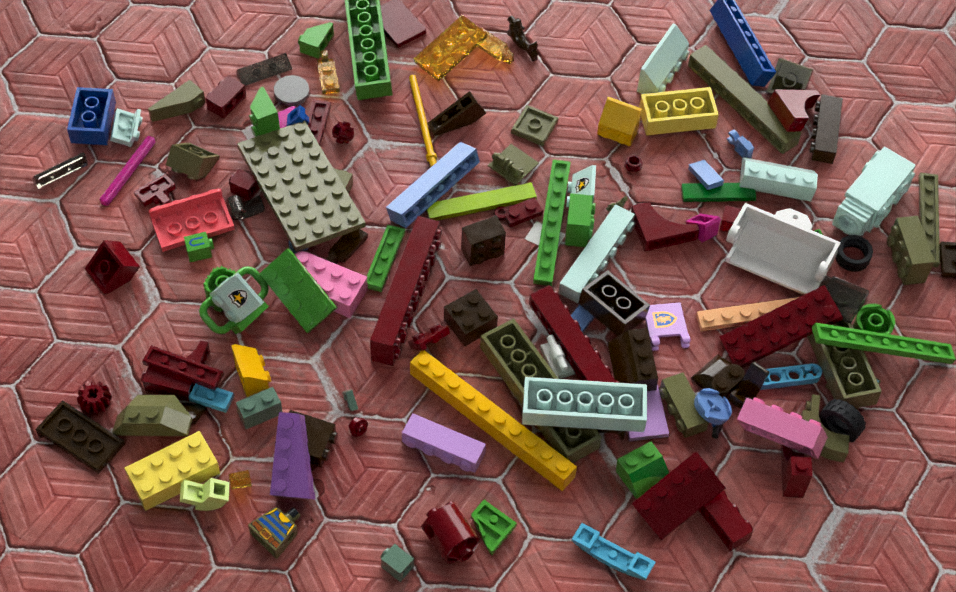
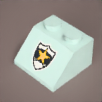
M596 165L589 166L573 174L572 182L568 181L567 192L593 195V203ZM567 196L566 207H569L570 196Z
M239 273L224 280L210 293L214 304L221 307L226 312L225 316L230 321H234L235 324L242 321L264 303Z

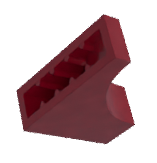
M775 89L767 104L787 132H801L809 119L805 109L813 108L820 94L817 90Z
M650 202L638 203L632 206L631 212L635 214L634 227L644 252L697 240L700 230L697 224L686 225L671 222L660 216L653 209Z
M200 341L197 348L186 358L206 364L210 354L208 342ZM149 366L141 377L145 391L161 395H175L177 399L189 401V395L195 383Z
M781 445L783 497L803 498L813 476L812 457H804V453Z

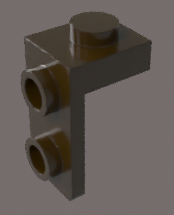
M752 362L739 387L729 395L728 400L736 407L742 409L746 398L753 400L754 397H757L769 375V371L756 362Z

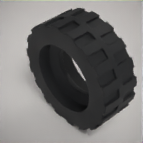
M841 399L829 401L819 415L820 421L825 428L834 433L849 435V442L851 443L856 441L866 428V422L860 412L853 405Z

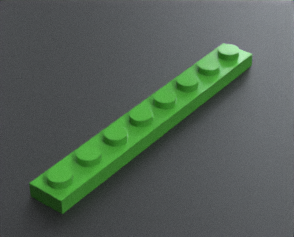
M554 159L552 161L533 280L534 284L552 286L571 164L569 161Z
M815 323L812 326L814 338L818 344L952 364L956 360L951 344L821 323Z

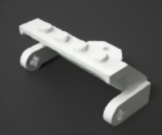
M745 203L727 235L726 241L732 243L733 247L726 257V262L805 295L819 288L838 253L841 242L812 231V224L808 216L791 208L777 211L773 215Z

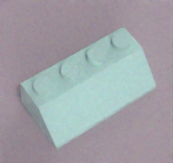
M673 23L642 66L637 92L641 94L664 92L666 84H670L673 80L675 71L678 72L680 70L682 61L687 60L690 51H688L689 42L676 24Z
M743 157L740 187L811 201L817 189L818 174L813 170Z

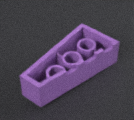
M279 412L270 495L316 500L310 467V453L308 452L305 416L301 414Z

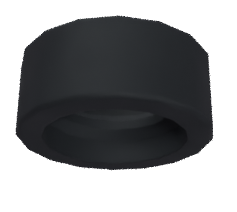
M848 235L842 238L835 257L836 262L840 267L851 272L866 269L873 255L872 245L869 241L857 235ZM846 247L858 248L865 257L861 260L850 259L845 255L843 249Z

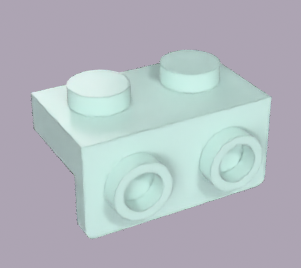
M116 109L110 141L131 147L134 141H138L140 136L138 127L142 123L141 109H137L135 114Z

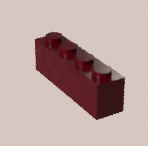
M724 490L699 510L730 552L750 540L753 533L751 523L741 516L738 507L730 502Z

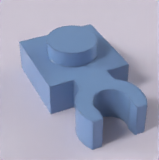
M736 130L728 132L730 137L727 138V141L735 146L734 150L742 158L751 159L754 150L752 143L744 136L740 137Z

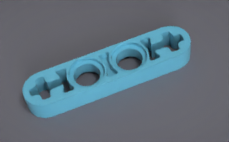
M812 363L766 369L769 371V375L760 390L817 383L821 378L822 369L819 365ZM795 372L799 378L792 379L789 377V373ZM770 375H777L780 381H772Z

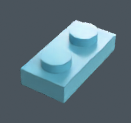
M198 384L194 385L189 395V401L224 413L227 412L234 398L233 392L221 388H216L214 391Z

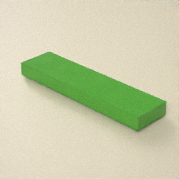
M387 225L366 276L368 289L378 292L383 291L405 235V229Z

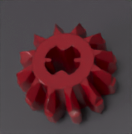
M91 381L89 386L83 385L84 390H78L77 402L80 409L86 411L88 415L94 412L98 416V411L105 412V407H111L110 400H112V395L109 392L108 386H103L100 381L96 385Z

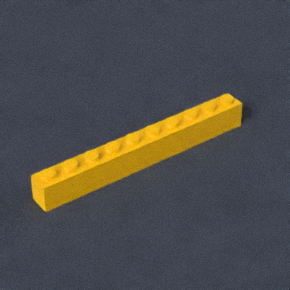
M425 350L421 351L410 362V374L561 491L575 478L576 465Z

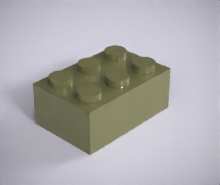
M919 216L896 218L894 225L891 227V233L887 237V245L891 247L892 259L898 268V277L901 278L903 285L925 283L935 261Z

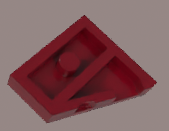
M436 324L430 327V331L424 334L423 332L412 336L413 339L408 341L410 348L419 351L426 350V345L434 344L450 334L448 326Z

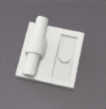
M549 335L546 338L548 343L540 345L545 361L558 379L574 375L575 372L565 359L561 346L557 344L554 335Z

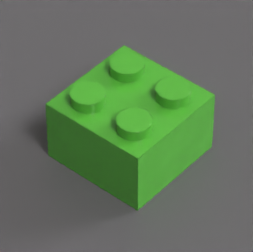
M570 193L565 245L586 247L588 240L592 238L596 203H592L593 195Z

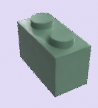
M273 387L236 402L238 415L245 429L277 417L279 412H282L281 401Z

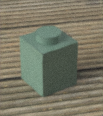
M394 544L390 549L387 548L382 553L381 567L401 582L414 568V558Z

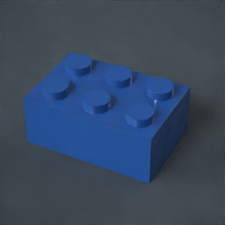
M77 87L67 128L71 143L107 145L116 106L113 89Z

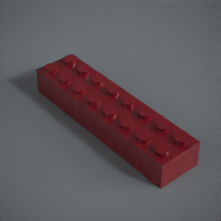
M417 216L370 339L371 361L394 366L396 359H400L402 352L401 344H405L407 340V328L412 326L413 312H417L419 296L422 297L424 294V282H428L431 273L429 270L430 266H434L436 261L435 253L441 248L442 241L440 237L442 230L439 229V221Z

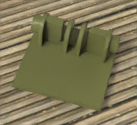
M510 144L501 153L495 152L492 155L493 161L488 164V167L516 186L539 162Z

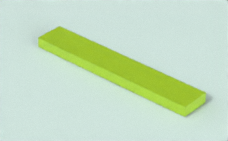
M532 182L437 201L426 212L429 219L438 221L492 210L499 206L516 205L534 197L537 200V196Z

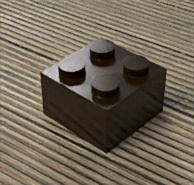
M497 215L462 227L461 250L470 266L481 264L486 260L498 258L504 254L506 232Z
M477 289L444 306V320L464 346L481 338V335L497 327L498 316Z

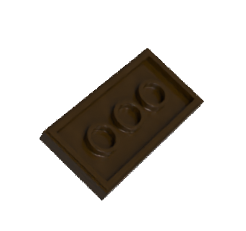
M63 400L35 429L38 434L98 474L125 445L124 440Z

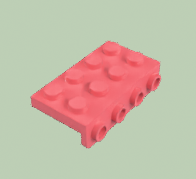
M212 189L208 192L175 200L165 205L155 206L149 210L150 219L162 252L184 246L185 236L206 232L207 237L210 238L235 230L221 189Z

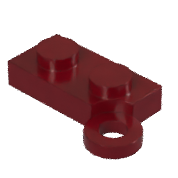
M534 197L510 206L508 209L504 206H499L495 209L494 215H497L499 220H505L511 228L543 215V209ZM503 211L505 212V214L500 215L499 212Z

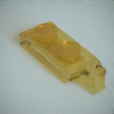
M480 28L470 37L471 43L498 60L502 59L508 64L514 61V53L510 51L507 43L484 28Z
M327 50L320 51L321 60H317L322 94L340 92L335 62L333 58L329 59Z

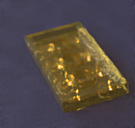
M461 15L413 58L414 63L439 82L487 38V33L464 15Z

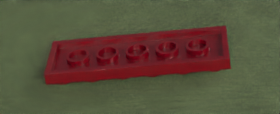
M823 285L719 336L732 363L744 368L752 362H756L813 334L812 326L815 323L832 325L842 320L843 317L826 286Z

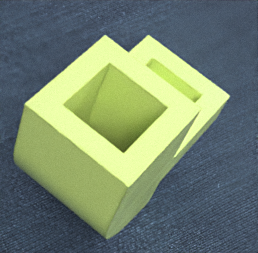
M210 478L204 484L184 480L181 482L180 502L195 505V510L208 511L221 508L229 501L230 482Z

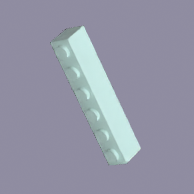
M616 204L560 282L559 294L578 303L582 289L598 278L601 271H605L608 260L614 258L619 244L623 245L627 237L626 234L632 232L635 226L634 213Z

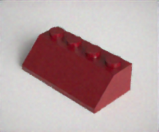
M695 452L636 499L632 505L657 536L663 540L726 489V487L701 456Z

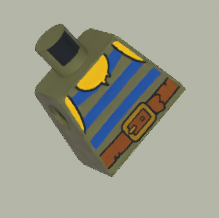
M275 507L248 524L249 532L269 553L278 559L297 536V526L294 522L301 516L293 507L285 514Z

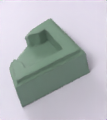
M350 389L343 391L342 394L348 403V408L351 411L357 410L358 406L353 391Z

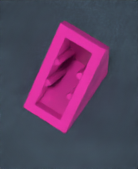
M698 214L685 222L686 225H698L700 229L698 239L703 243L717 235L721 219L719 216Z

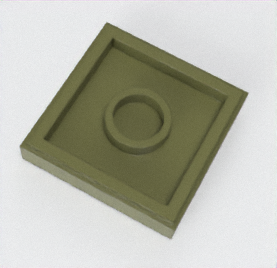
M526 105L512 127L511 134L544 146L559 118Z

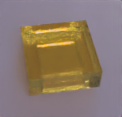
M248 470L229 474L231 490L252 486Z

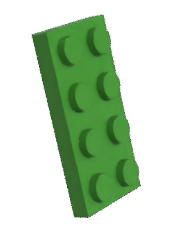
M286 249L260 273L262 278L307 333H310L337 309V306L290 249Z

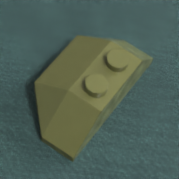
M137 395L117 415L112 433L116 436H188L193 418L175 395Z

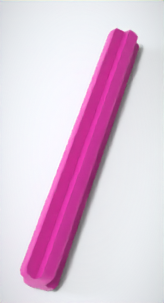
M147 136L100 197L99 200L102 205L108 206L154 146L156 143L155 138Z

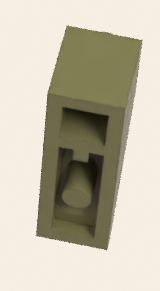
M188 80L148 108L150 120L154 122L192 113L206 103L204 91L191 80Z

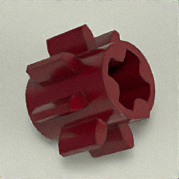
M345 121L343 123L338 122L333 127L332 135L334 138H337V143L348 144L353 139L354 128L350 127L351 123Z

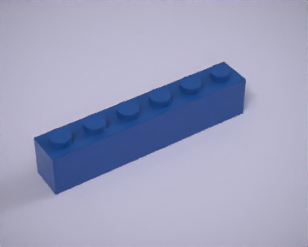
M717 0L709 10L713 19L733 51L741 69L746 74L749 83L752 86L765 87L776 73L773 65L736 1Z

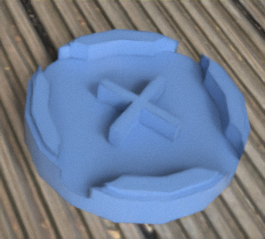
M710 388L702 389L695 396V408L704 420L715 425H721L728 421L732 414L731 405L726 397L722 398L717 390Z

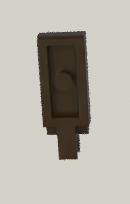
M359 229L343 235L329 250V256L325 260L335 264L346 262L366 241L368 233Z

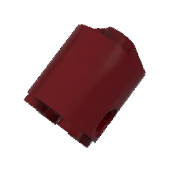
M450 501L439 509L435 507L427 512L428 518L421 525V528L444 561L451 564L459 560L460 562L468 560L474 554L480 538L455 503Z

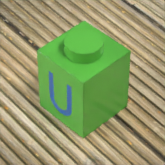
M206 232L184 237L190 262L212 257L211 250L214 249L212 238L208 239Z

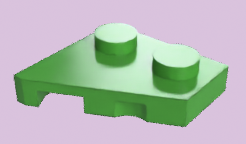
M483 500L471 514V519L491 555L494 554L517 526L515 521L486 500Z

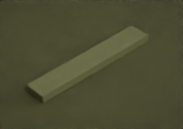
M920 173L918 176L919 219L935 261L933 267H939L938 175Z

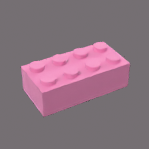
M303 250L298 251L295 256L337 306L334 312L351 318L368 290L367 277Z
M755 397L753 400L746 398L737 418L744 430L817 459L828 438L821 427V423L812 419L809 422L803 420L801 415L794 412L790 414L785 413L781 407L776 405L767 406L764 401Z

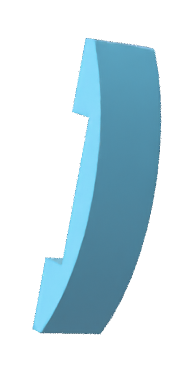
M581 523L571 540L598 561L635 578L646 580L656 561L639 552L633 554L600 536L599 531Z

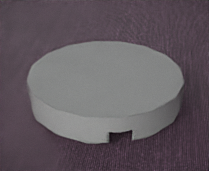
M285 76L276 82L274 95L279 103H284L285 106H298L304 103L307 96H309V85L305 79L299 76Z

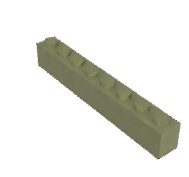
M705 45L690 54L688 66L781 154L798 145L801 132H787L762 95L757 93L749 83L745 82L736 71H733L713 50Z

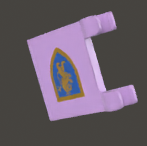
M681 303L650 305L645 321L652 351L659 350V338L680 336L681 347L689 348L691 339L687 331Z

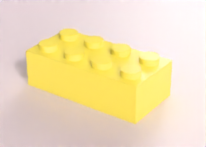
M711 87L641 94L639 108H642L641 118L646 136L716 128L719 114Z
M200 431L125 467L128 480L145 511L180 494L181 482L184 480L202 483L220 474L218 462Z

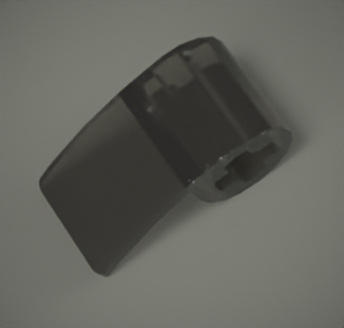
M234 195L225 201L232 220L252 217L265 210L260 196L242 202L240 196Z

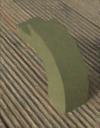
M812 394L810 401H806L805 410L801 413L803 420L809 422L812 419L821 423L819 418L820 395ZM821 423V427L828 438L820 456L833 461L844 462L848 455L850 436L831 432Z

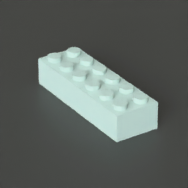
M525 377L523 425L634 432L645 431L647 422L646 384Z

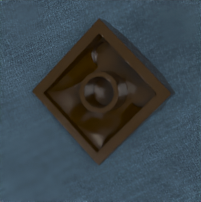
M716 355L694 374L691 379L702 389L710 388L717 390L722 398H728L739 387L745 372L741 366L731 364L720 355Z

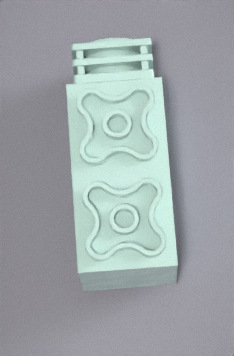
M885 146L880 152L876 151L871 160L863 167L861 175L846 191V198L838 206L832 225L848 235L863 236L866 231L870 233L874 227L878 228L883 219L890 213L892 205H896L910 188L911 181L915 176L913 171L916 165Z

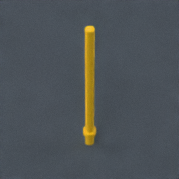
M410 75L409 80L427 151L426 159L431 168L437 163V154L433 150L416 76Z

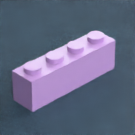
M413 413L402 431V442L406 446L420 449L429 456L439 457L445 463H453L464 471L475 473L485 455V443Z

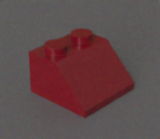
M103 240L85 267V270L104 294H109L131 281L140 266L120 241Z

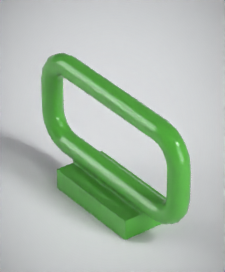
M246 266L236 272L242 277L245 274H250L261 286V291L257 295L262 300L267 296L268 284L255 268ZM210 295L200 306L199 313L203 322L214 333L225 334L232 330L235 334H238L269 306L264 301L261 306L242 321L235 324L234 321L229 320L224 326L220 327L207 313L208 308L214 303Z

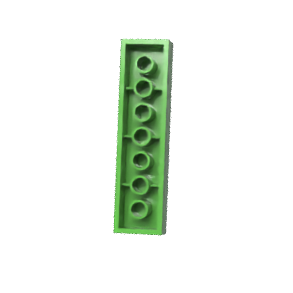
M345 0L357 99L363 100L393 95L380 0Z

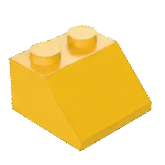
M608 97L598 124L597 135L631 146L638 132L642 108Z
M237 344L231 345L235 367L246 397L268 389L271 377L269 372L263 369V366H265L263 356L258 355L256 348Z

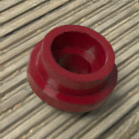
M630 155L625 160L624 165L628 171L638 172L642 169L643 162L639 156Z
M356 417L349 424L350 433L354 437L361 436L367 431L368 422L364 418Z

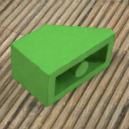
M329 22L307 28L298 39L300 52L319 59L334 36L333 23Z

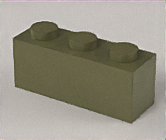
M682 372L662 379L659 388L660 396L662 399H665L669 414L674 416L678 431L682 432L685 438L706 431L709 422L698 414L694 405L696 395L685 374Z

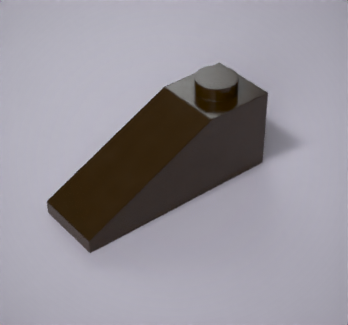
M469 91L427 124L433 134L437 136L471 125L484 116L486 112Z

